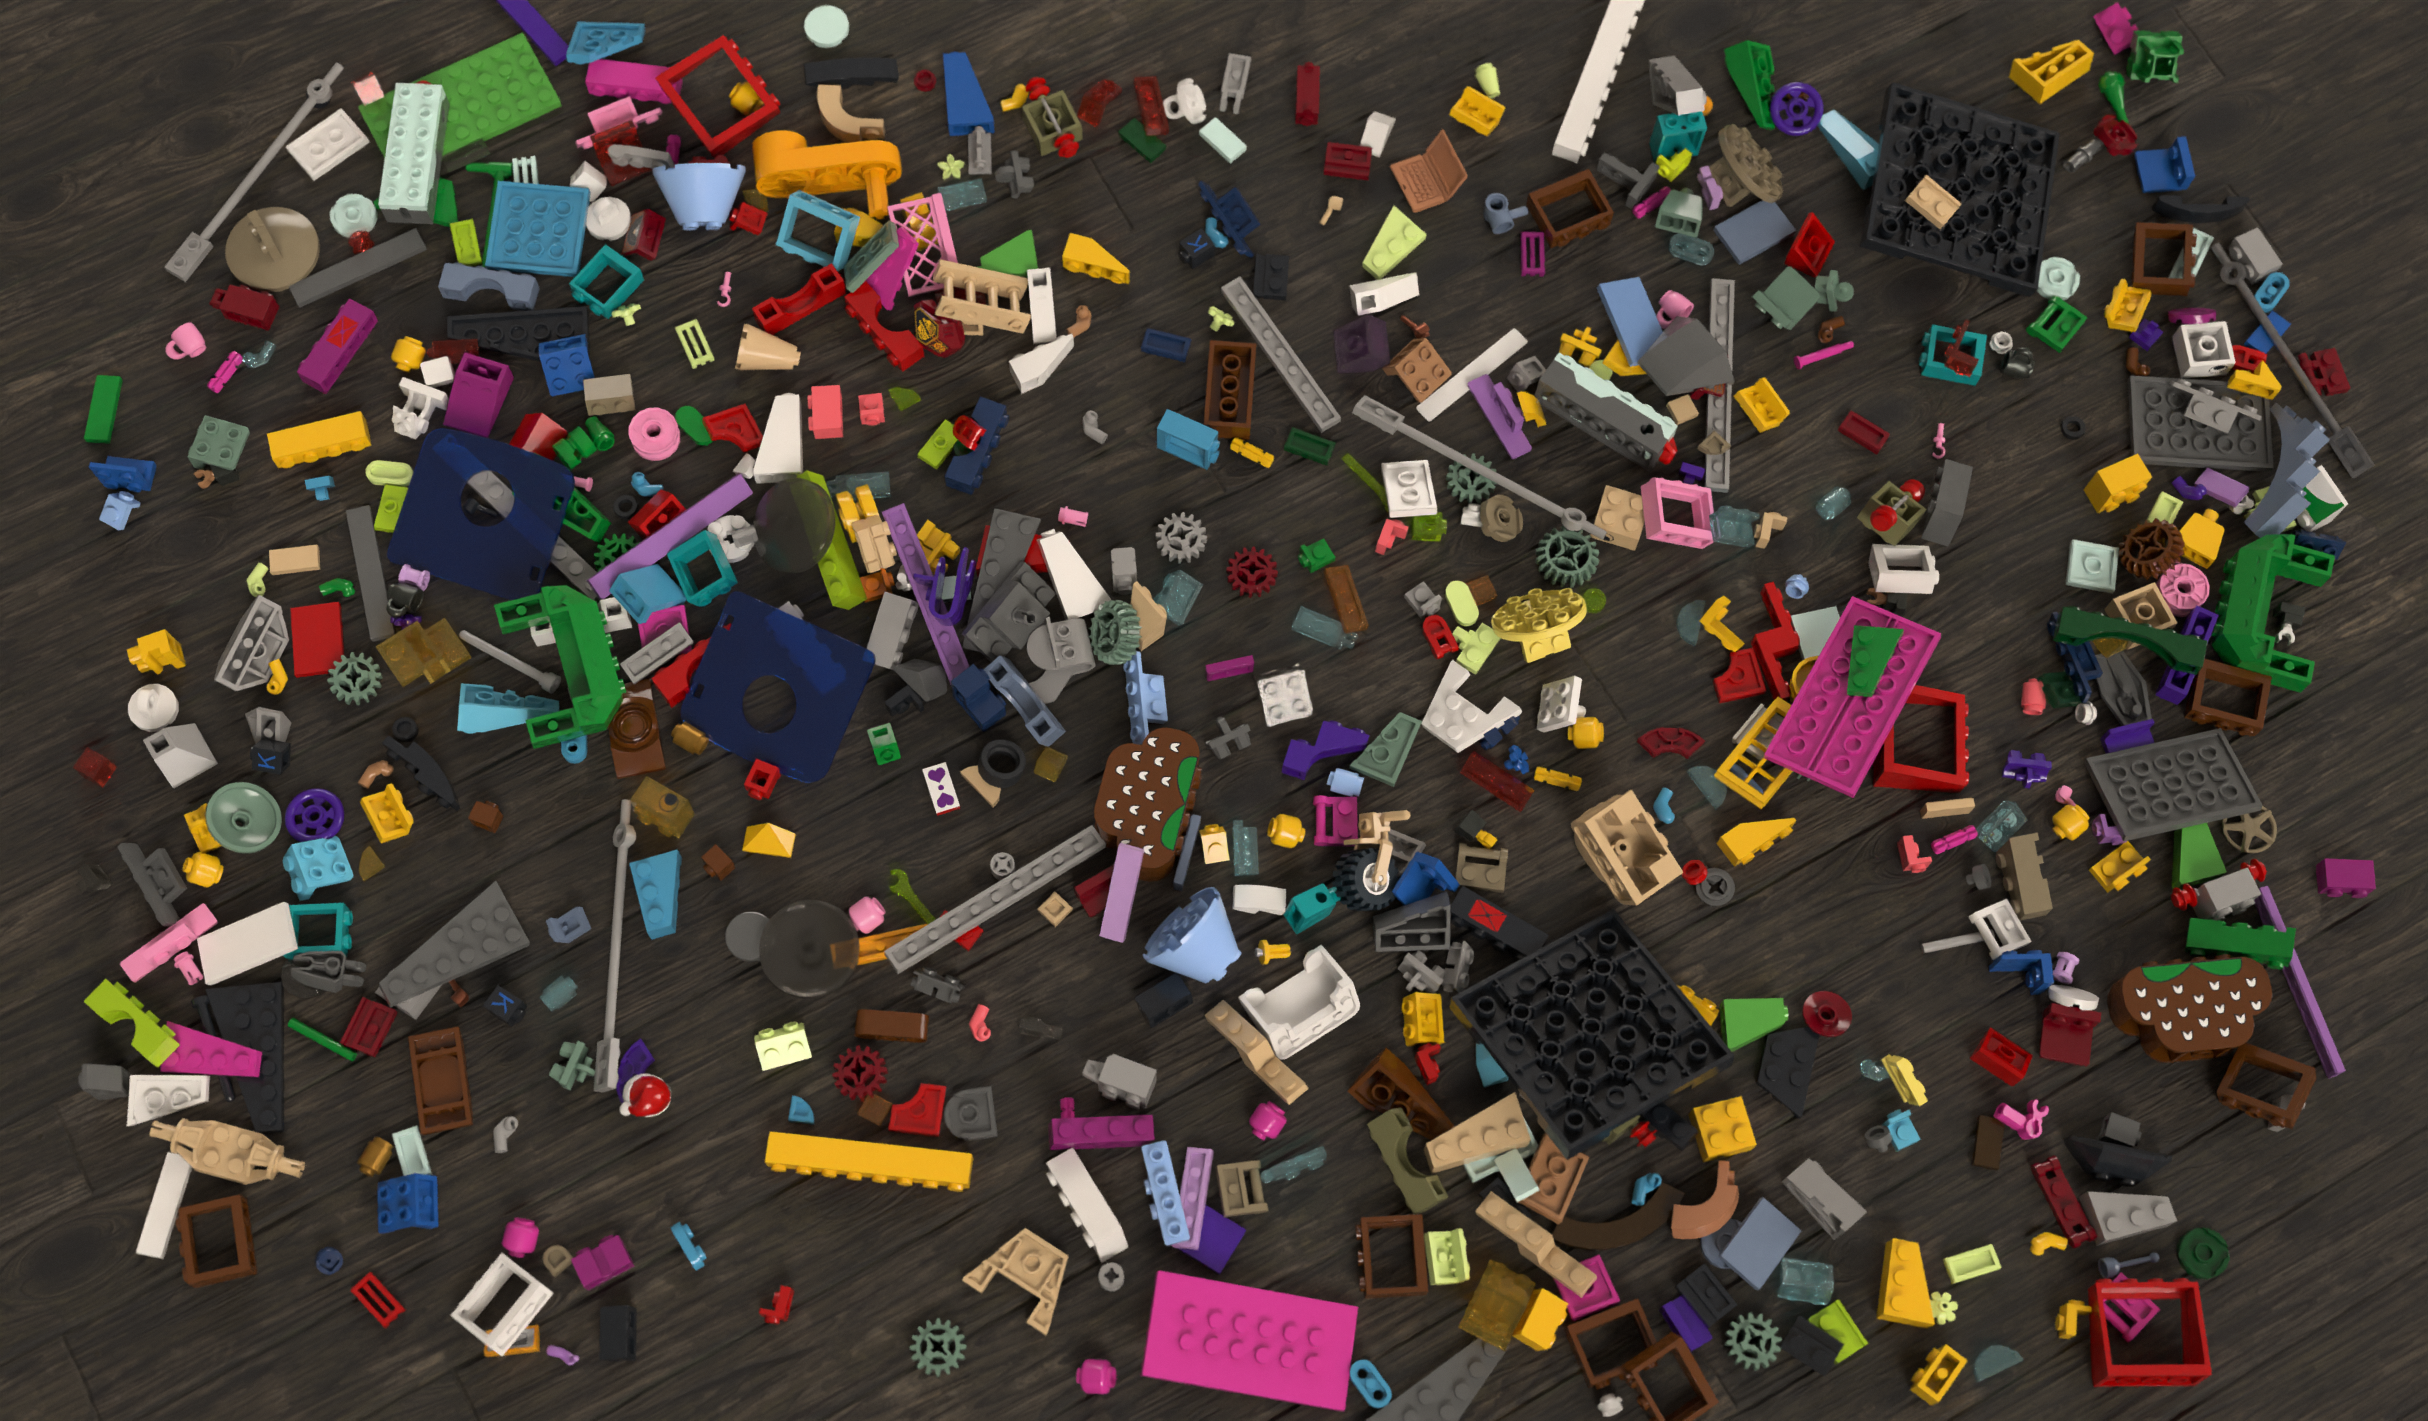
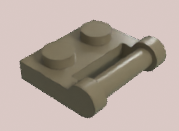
M1459 843L1455 877L1460 884L1458 888L1464 886L1468 889L1503 893L1508 849L1469 847L1465 843ZM1465 857L1499 860L1498 866L1465 862Z
M1259 1160L1217 1165L1215 1167L1223 1218L1268 1212V1205L1264 1203L1259 1173L1261 1164ZM1244 1171H1249L1255 1204L1249 1205Z

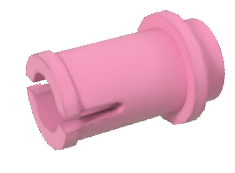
M1068 506L1065 508L1061 507L1058 521L1062 522V524L1066 522L1086 527L1088 512L1068 509Z
M183 952L175 957L174 961L176 963L174 966L181 970L189 985L199 982L197 978L202 980L204 976L194 963V956L188 952Z

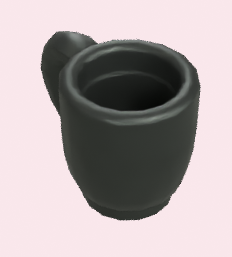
M2018 347L2014 351L2008 350L2002 360L2000 373L2013 378L2028 379L2035 366V362L2032 361V352L2025 347Z
M393 583L387 592V600H389L386 606L387 613L391 617H401L406 612L415 613L423 602V590L406 583Z

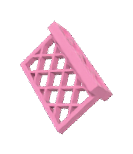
M941 193L933 194L932 197L887 206L890 221L913 234L916 241L919 238L929 244L923 255L915 252V255L921 259L914 269L909 267L908 270L912 272L910 276L908 271L905 270L904 279L908 296L944 289V284H937L931 280L939 261L936 264L926 258L931 247H934L941 252V260L958 263ZM929 203L931 212L926 219L915 213L919 205ZM903 209L910 215L905 223L902 224L895 220L893 211ZM912 216L924 222L918 233L906 227ZM931 217H932V219H933V223H934V224H932L931 222H929V220H930ZM926 225H929L936 231L932 241L920 235ZM936 239H938L939 246L934 244ZM923 260L934 266L929 277L917 271ZM915 274L926 280L922 288L912 290L910 281Z

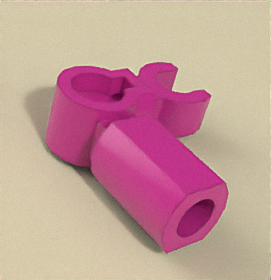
M2030 1100L2027 1105L2028 1114L2024 1116L2006 1103H2001L1997 1106L1993 1116L2013 1130H2017L2018 1135L2022 1139L2029 1140L2041 1135V1119L2048 1114L2049 1107H2040L2038 1111L2037 1104L2039 1100Z

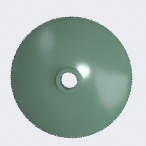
M245 782L231 783L217 790L209 800L205 811V821L211 836L224 848L237 853H254L265 849L277 837L282 823L281 811L273 796L265 789ZM235 821L242 822L243 826H238Z

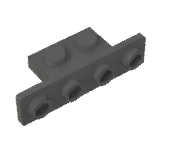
M121 843L118 849L122 854V859L127 863L134 880L139 884L146 901L151 905L156 914V919L162 926L176 924L180 918L171 903L187 889V886L165 848H158L146 859L138 844Z

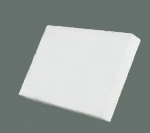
M341 108L288 144L286 149L315 181L370 142Z
M1428 460L1381 463L1390 518L1437 514Z

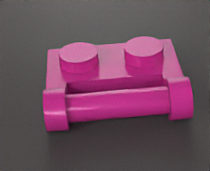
M1314 796L1313 805L1316 806V836H1314V845L1355 846L1344 845V840L1358 839L1357 797ZM1325 807H1332L1333 836H1326Z
M2120 1272L2112 1280V1283H2118L2128 1278ZM2150 1299L2111 1300L2134 1322L2129 1327L2104 1303L2105 1318L2123 1334L2122 1338L2127 1343L2160 1310Z

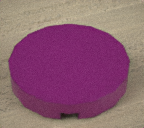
M2208 308L2174 309L2169 311V321L2176 323V319L2182 320L2184 324H2205L2210 322L2211 319L2214 322L2216 320V310Z

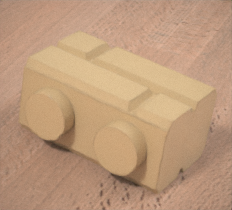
M874 515L865 520L853 522L852 527L867 572L872 573L881 568L894 566L893 556H896L897 552L893 542H888L887 535L891 534L887 521L882 522L879 515Z

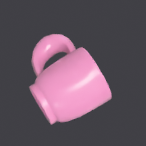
M1669 290L1659 302L1661 309L1656 317L1661 328L1666 329L1677 316L1688 317L1694 305L1680 293ZM1663 311H1664V312L1666 313V315H1668L1672 320L1666 321V320L1663 318V316H1662Z
M185 323L172 333L171 338L173 340L167 344L166 354L175 360L184 358L187 355L191 358L196 357L206 349L204 338L193 323ZM176 344L184 353L176 352L174 345Z

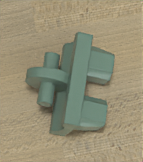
M1830 270L1829 277L1817 275L1815 289L1821 295L1817 303L1828 304L1830 311H1837L1836 300L1846 302L1853 297V286L1847 282L1839 283L1838 271Z
M580 1041L577 1044L563 1043L559 1054L569 1059L568 1064L564 1067L555 1063L549 1073L551 1078L559 1082L567 1090H571L575 1079L583 1083L586 1075L594 1076L596 1072L590 1068L593 1059L586 1057L589 1048Z

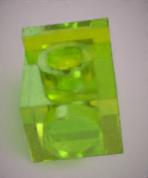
M1437 512L1435 515L1413 516L1412 540L1440 542L1442 533H1446L1447 519H1442L1441 512Z

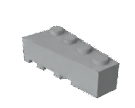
M1675 56L1649 60L1653 105L1677 115L1705 111L1704 104L1707 102L1705 91Z

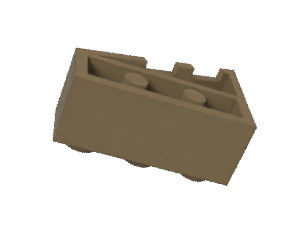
M2038 832L2009 838L1996 852L1997 866L2002 869L2004 875L2003 885L2005 890L2009 891L2011 897L2010 905L2019 921L2045 916L2053 909L2047 878H2042L2039 864L2044 863L2042 855L2037 856L2035 841L2039 840Z

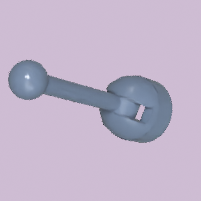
M2153 1252L2147 1257L2120 1263L2112 1257L2101 1258L2098 1261V1268L2104 1279L2113 1278L2118 1275L2121 1267L2148 1261L2156 1263L2159 1261V1255Z

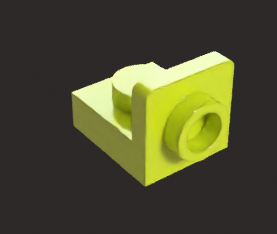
M1685 148L1680 154L1675 153L1670 160H1667L1663 155H1659L1656 160V164L1660 166L1658 174L1672 182L1689 165L1692 153Z

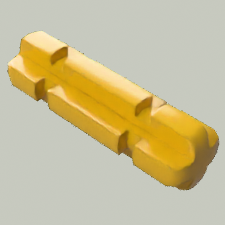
M1238 437L1232 440L1231 450L1237 453L1239 451L1242 452L1241 455L1257 463L1261 462L1260 465L1266 468L1272 465L1274 461L1272 454L1268 452L1263 453L1262 449L1248 442L1243 443L1244 440Z
M1537 767L1535 770L1534 779L1543 782L1545 780L1548 784L1563 788L1568 786L1569 789L1574 791L1580 789L1582 782L1580 777L1574 775L1569 777V774L1551 769L1546 771L1547 768Z

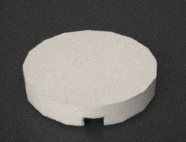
M2051 985L2048 991V997L2058 1004L2067 1007L2076 1005L2081 1010L2097 1009L2099 998L2090 992L2064 985Z

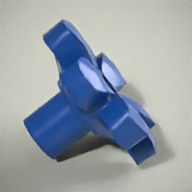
M1512 745L1508 748L1510 759L1504 762L1505 768L1507 770L1512 768L1516 771L1520 770L1522 774L1528 773L1529 764L1525 761L1528 759V756L1525 752L1522 753L1518 746Z

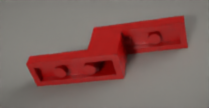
M1774 582L1764 584L1760 594L1774 629L1755 634L1751 645L1754 648L1755 655L1773 699L1775 700L1777 697H1780L1787 702L1791 694L1790 686L1787 681L1784 682L1781 675V664L1775 659L1794 654L1799 647L1800 638L1797 631H1793L1789 611L1784 609L1780 589H1776Z

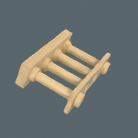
M939 260L933 274V282L944 284V296L939 301L935 315L1024 333L1031 319V314L1020 312L1019 300L1021 301L1027 289L1028 278ZM953 286L966 289L967 301L954 298ZM975 291L988 294L989 306L976 303ZM997 296L1010 298V310L998 308Z

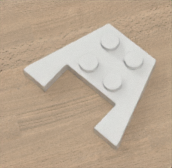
M1452 660L1421 724L1424 729L1459 753L1483 738V734L1494 727L1499 728L1505 724L1504 721L1520 715L1522 710L1504 696L1489 714L1484 713L1456 693L1457 689L1470 676V673Z

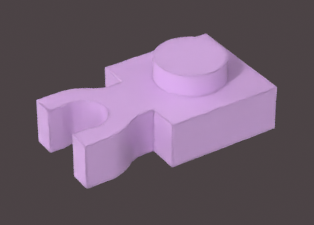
M1709 166L1701 167L1697 178L1702 185L1703 196L1708 209H1716L1723 197L1722 189L1719 185L1717 186L1715 179L1712 178Z

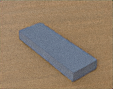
M1193 814L1190 818L1173 880V888L1175 890L1182 891L1201 824V816Z

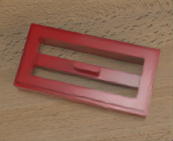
M371 1272L350 1290L385 1328L390 1325L389 1323L392 1320L394 1321L397 1318V1315L406 1310ZM369 1280L396 1308L394 1311L367 1284ZM362 1287L388 1314L385 1319L359 1291Z

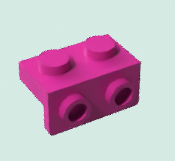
M2117 2L2093 16L2114 55L2131 46L2133 31L2139 30L2136 25L2131 27L2128 20L2132 17L2126 7L2121 8Z

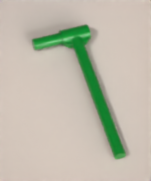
M466 162V171L488 172L495 178L482 267H485L497 184L498 181H504V178L507 179L513 175V163Z

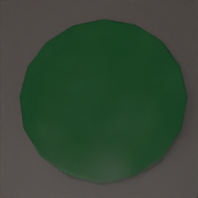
M2197 1228L2188 1231L2180 1238L2177 1245V1258L2181 1267L2188 1274L2198 1279H2210L2220 1275L2227 1268L2230 1254H2228V1245L2225 1239L2210 1228Z

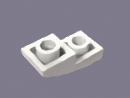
M1235 885L1233 887L1232 909L1252 914L1264 911L1282 915L1286 910V889L1260 885Z

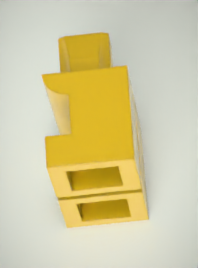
M929 520L926 521L917 534L933 575H935L940 557L945 555L954 560L960 553V547L951 540V535L937 529L935 524Z
M165 629L137 638L138 646L127 649L129 661L133 665L136 664L141 673L153 670L158 675L163 671V666L172 664L176 669L186 666L181 644Z

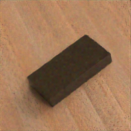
M1978 1116L1972 1159L1973 1166L1996 1171L1999 1169L2005 1125L2003 1122L1988 1116Z

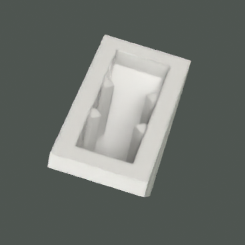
M1374 112L1368 118L1360 146L1372 147V155L1380 157L1396 119Z

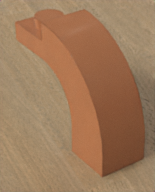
M1719 1161L1717 1187L1713 1196L1708 1201L1695 1206L1674 1204L1672 1218L1673 1238L1696 1239L1708 1236L1722 1228L1732 1217L1738 1203L1739 1193L1738 1186L1734 1185L1735 1171H1730L1729 1161Z

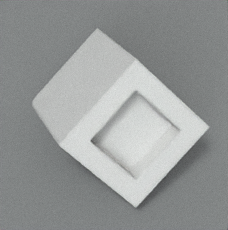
M584 161L571 176L570 187L589 188L591 192L589 201L594 202L606 188L607 177Z
M448 356L420 364L426 386L435 388L454 382L455 373Z

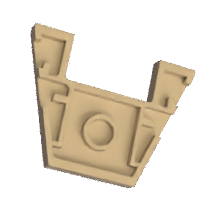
M1025 1228L999 1248L1000 1250L987 1260H984L971 1273L964 1276L962 1281L982 1294L995 1273H1001L1040 1299V1302L1027 1320V1324L1047 1336L1068 1255Z

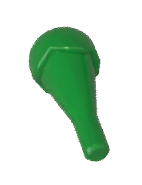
M2108 71L2099 79V90L2101 94L2106 96L2115 110L2118 122L2124 120L2128 123L2124 110V78L2119 72Z

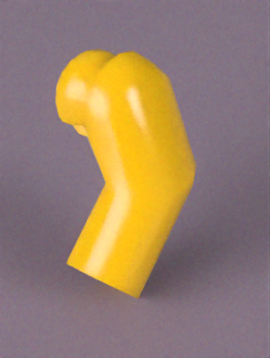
M1023 84L1015 87L1011 98L1000 101L1003 112L1020 108L1024 105L1028 93L1025 91Z
M280 659L268 663L273 675L266 688L273 695L281 693L288 681Z
M2044 1232L2032 1239L2030 1251L2039 1256L2044 1253V1249L2050 1246L2064 1251L2068 1239Z

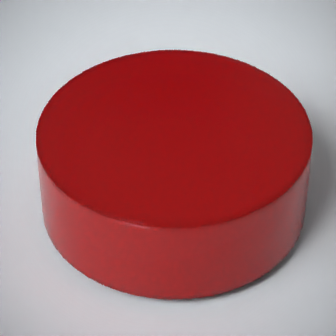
M1691 860L1682 868V876L1690 885L1701 883L1708 874L1707 868L1700 860Z

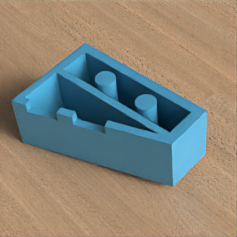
M678 849L629 863L646 931L651 940L676 933L680 865L682 863V857Z

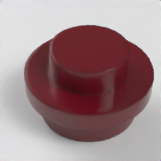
M921 70L914 77V85L919 91H931L936 86V77L929 70Z

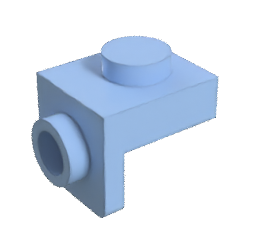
M125 491L108 494L99 520L117 530H124L132 508H139L141 502L133 499L134 496Z

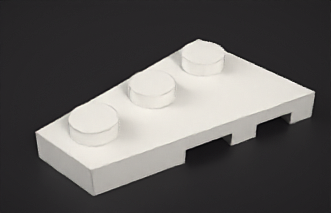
M130 1075L127 1126H134L208 1102L210 1076Z

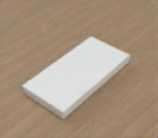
M286 902L279 903L197 938L205 983L210 986L298 949L289 904Z

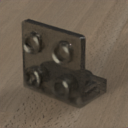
M1299 664L1253 675L1254 685L1259 689L1268 726L1313 715L1304 669Z

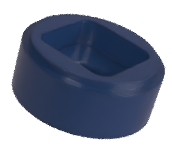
M333 1247L322 1248L315 1256V1265L324 1274L337 1272L343 1263L342 1255Z

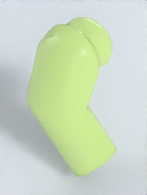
M262 563L256 565L246 580L249 592L255 597L258 595L263 596L265 593L262 578L269 569Z

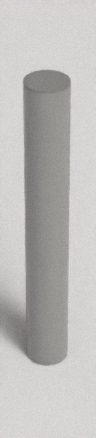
M1990 929L1992 935L1995 938L1994 931ZM1980 932L1923 943L1921 944L1922 953H1928L1981 942L1984 939Z

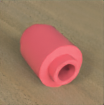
M2029 679L2028 682L2023 683L2021 699L2023 713L2027 715L2043 714V710L2046 708L2048 687L2043 683V680Z

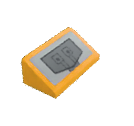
M539 1325L527 1326L504 1355L540 1352ZM486 1330V1333L489 1335L493 1330ZM485 1344V1356H501Z

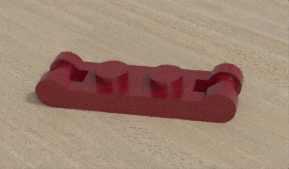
M2053 1155L2046 1158V1161L2043 1163L2037 1162L2032 1164L2031 1171L2071 1248L2075 1249L2081 1246V1243L2086 1240L2090 1242L2097 1239V1234L2089 1224L2061 1169L2058 1158ZM2051 1171L2054 1178L2048 1180L2045 1173ZM2078 1225L2081 1232H2074L2072 1227Z

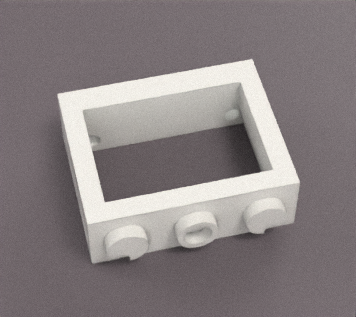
M501 1253L450 1316L492 1350L503 1356L552 1296L553 1292ZM515 1273L526 1281L529 1286L488 1335L473 1322L510 1276Z

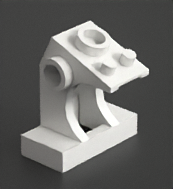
M403 377L399 386L403 394L408 396V400L403 409L393 406L392 422L394 423V431L417 439L421 433L424 434L429 425L428 421L435 407L447 411L449 399L445 392ZM414 409L422 411L418 417L413 413Z

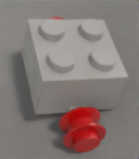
M2251 859L2250 865L2246 862L2241 863L2240 871L2204 883L2198 889L2191 887L2187 883L2183 885L2182 890L2178 887L2173 888L2171 900L2174 906L2179 907L2182 911L2186 910L2187 904L2193 907L2198 919L2221 921L2225 918L2224 916L2230 913L2233 916L2246 911L2247 907L2255 904L2254 900L2261 895L2255 879L2263 882L2267 871L2262 862H2259L2257 859Z

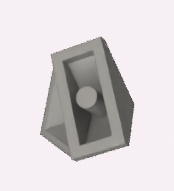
M258 707L245 713L256 744L262 738L286 742L291 722L282 711Z

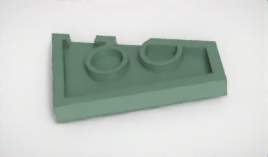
M1399 712L1381 731L1380 735L1352 762L1349 769L1394 787L1422 721Z

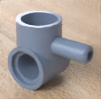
M1493 193L1487 197L1483 216L1489 222L1494 234H1501L1510 230L1514 226V218L1528 214L1526 206L1508 210V200L1500 193ZM1492 207H1497L1500 210H1494Z

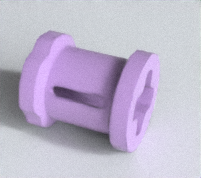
M405 564L400 571L398 581L399 583L418 587L424 591L430 580V572L412 569L410 565Z
M2058 952V961L2055 970H2053V978L2058 982L2071 984L2074 967L2079 964L2080 960L2073 954Z

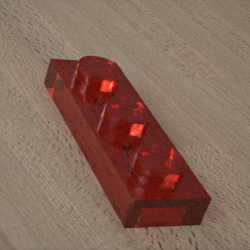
M1157 76L1135 77L1134 87L1146 135H1168L1169 125Z
M1475 751L1471 753L1460 772L1519 812H1522L1535 791Z

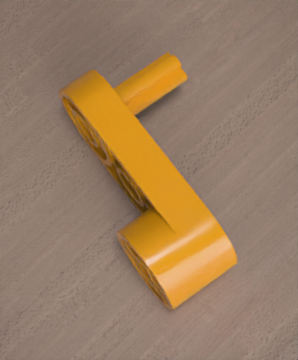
M772 131L757 137L752 145L756 188L759 193L772 198H789L790 194L798 190L810 195L866 189L869 216L876 217V219H884V216L889 215L886 186L896 182L902 173L900 152L894 144L881 140H869L807 147L805 138L796 132Z

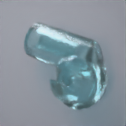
M265 341L260 353L253 354L252 352H247L243 355L242 361L249 368L265 365L269 362L276 345Z
M1870 1059L1862 1061L1860 1071L1863 1076L1877 1082L1890 1077L1884 1066L1878 1067Z

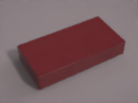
M1850 410L1837 430L1876 455L1890 436L1888 432Z

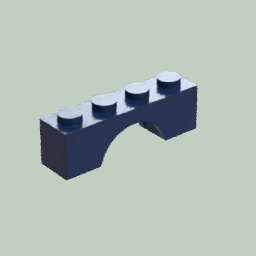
M983 397L979 398L971 418L985 428L986 432L981 436V441L975 451L963 456H953L945 474L946 486L970 495L973 494L975 488L980 487L983 475H981L983 469L989 467L992 459L990 453L993 448H997L1001 437L999 435L1001 428L1005 429L1009 421L1006 405Z

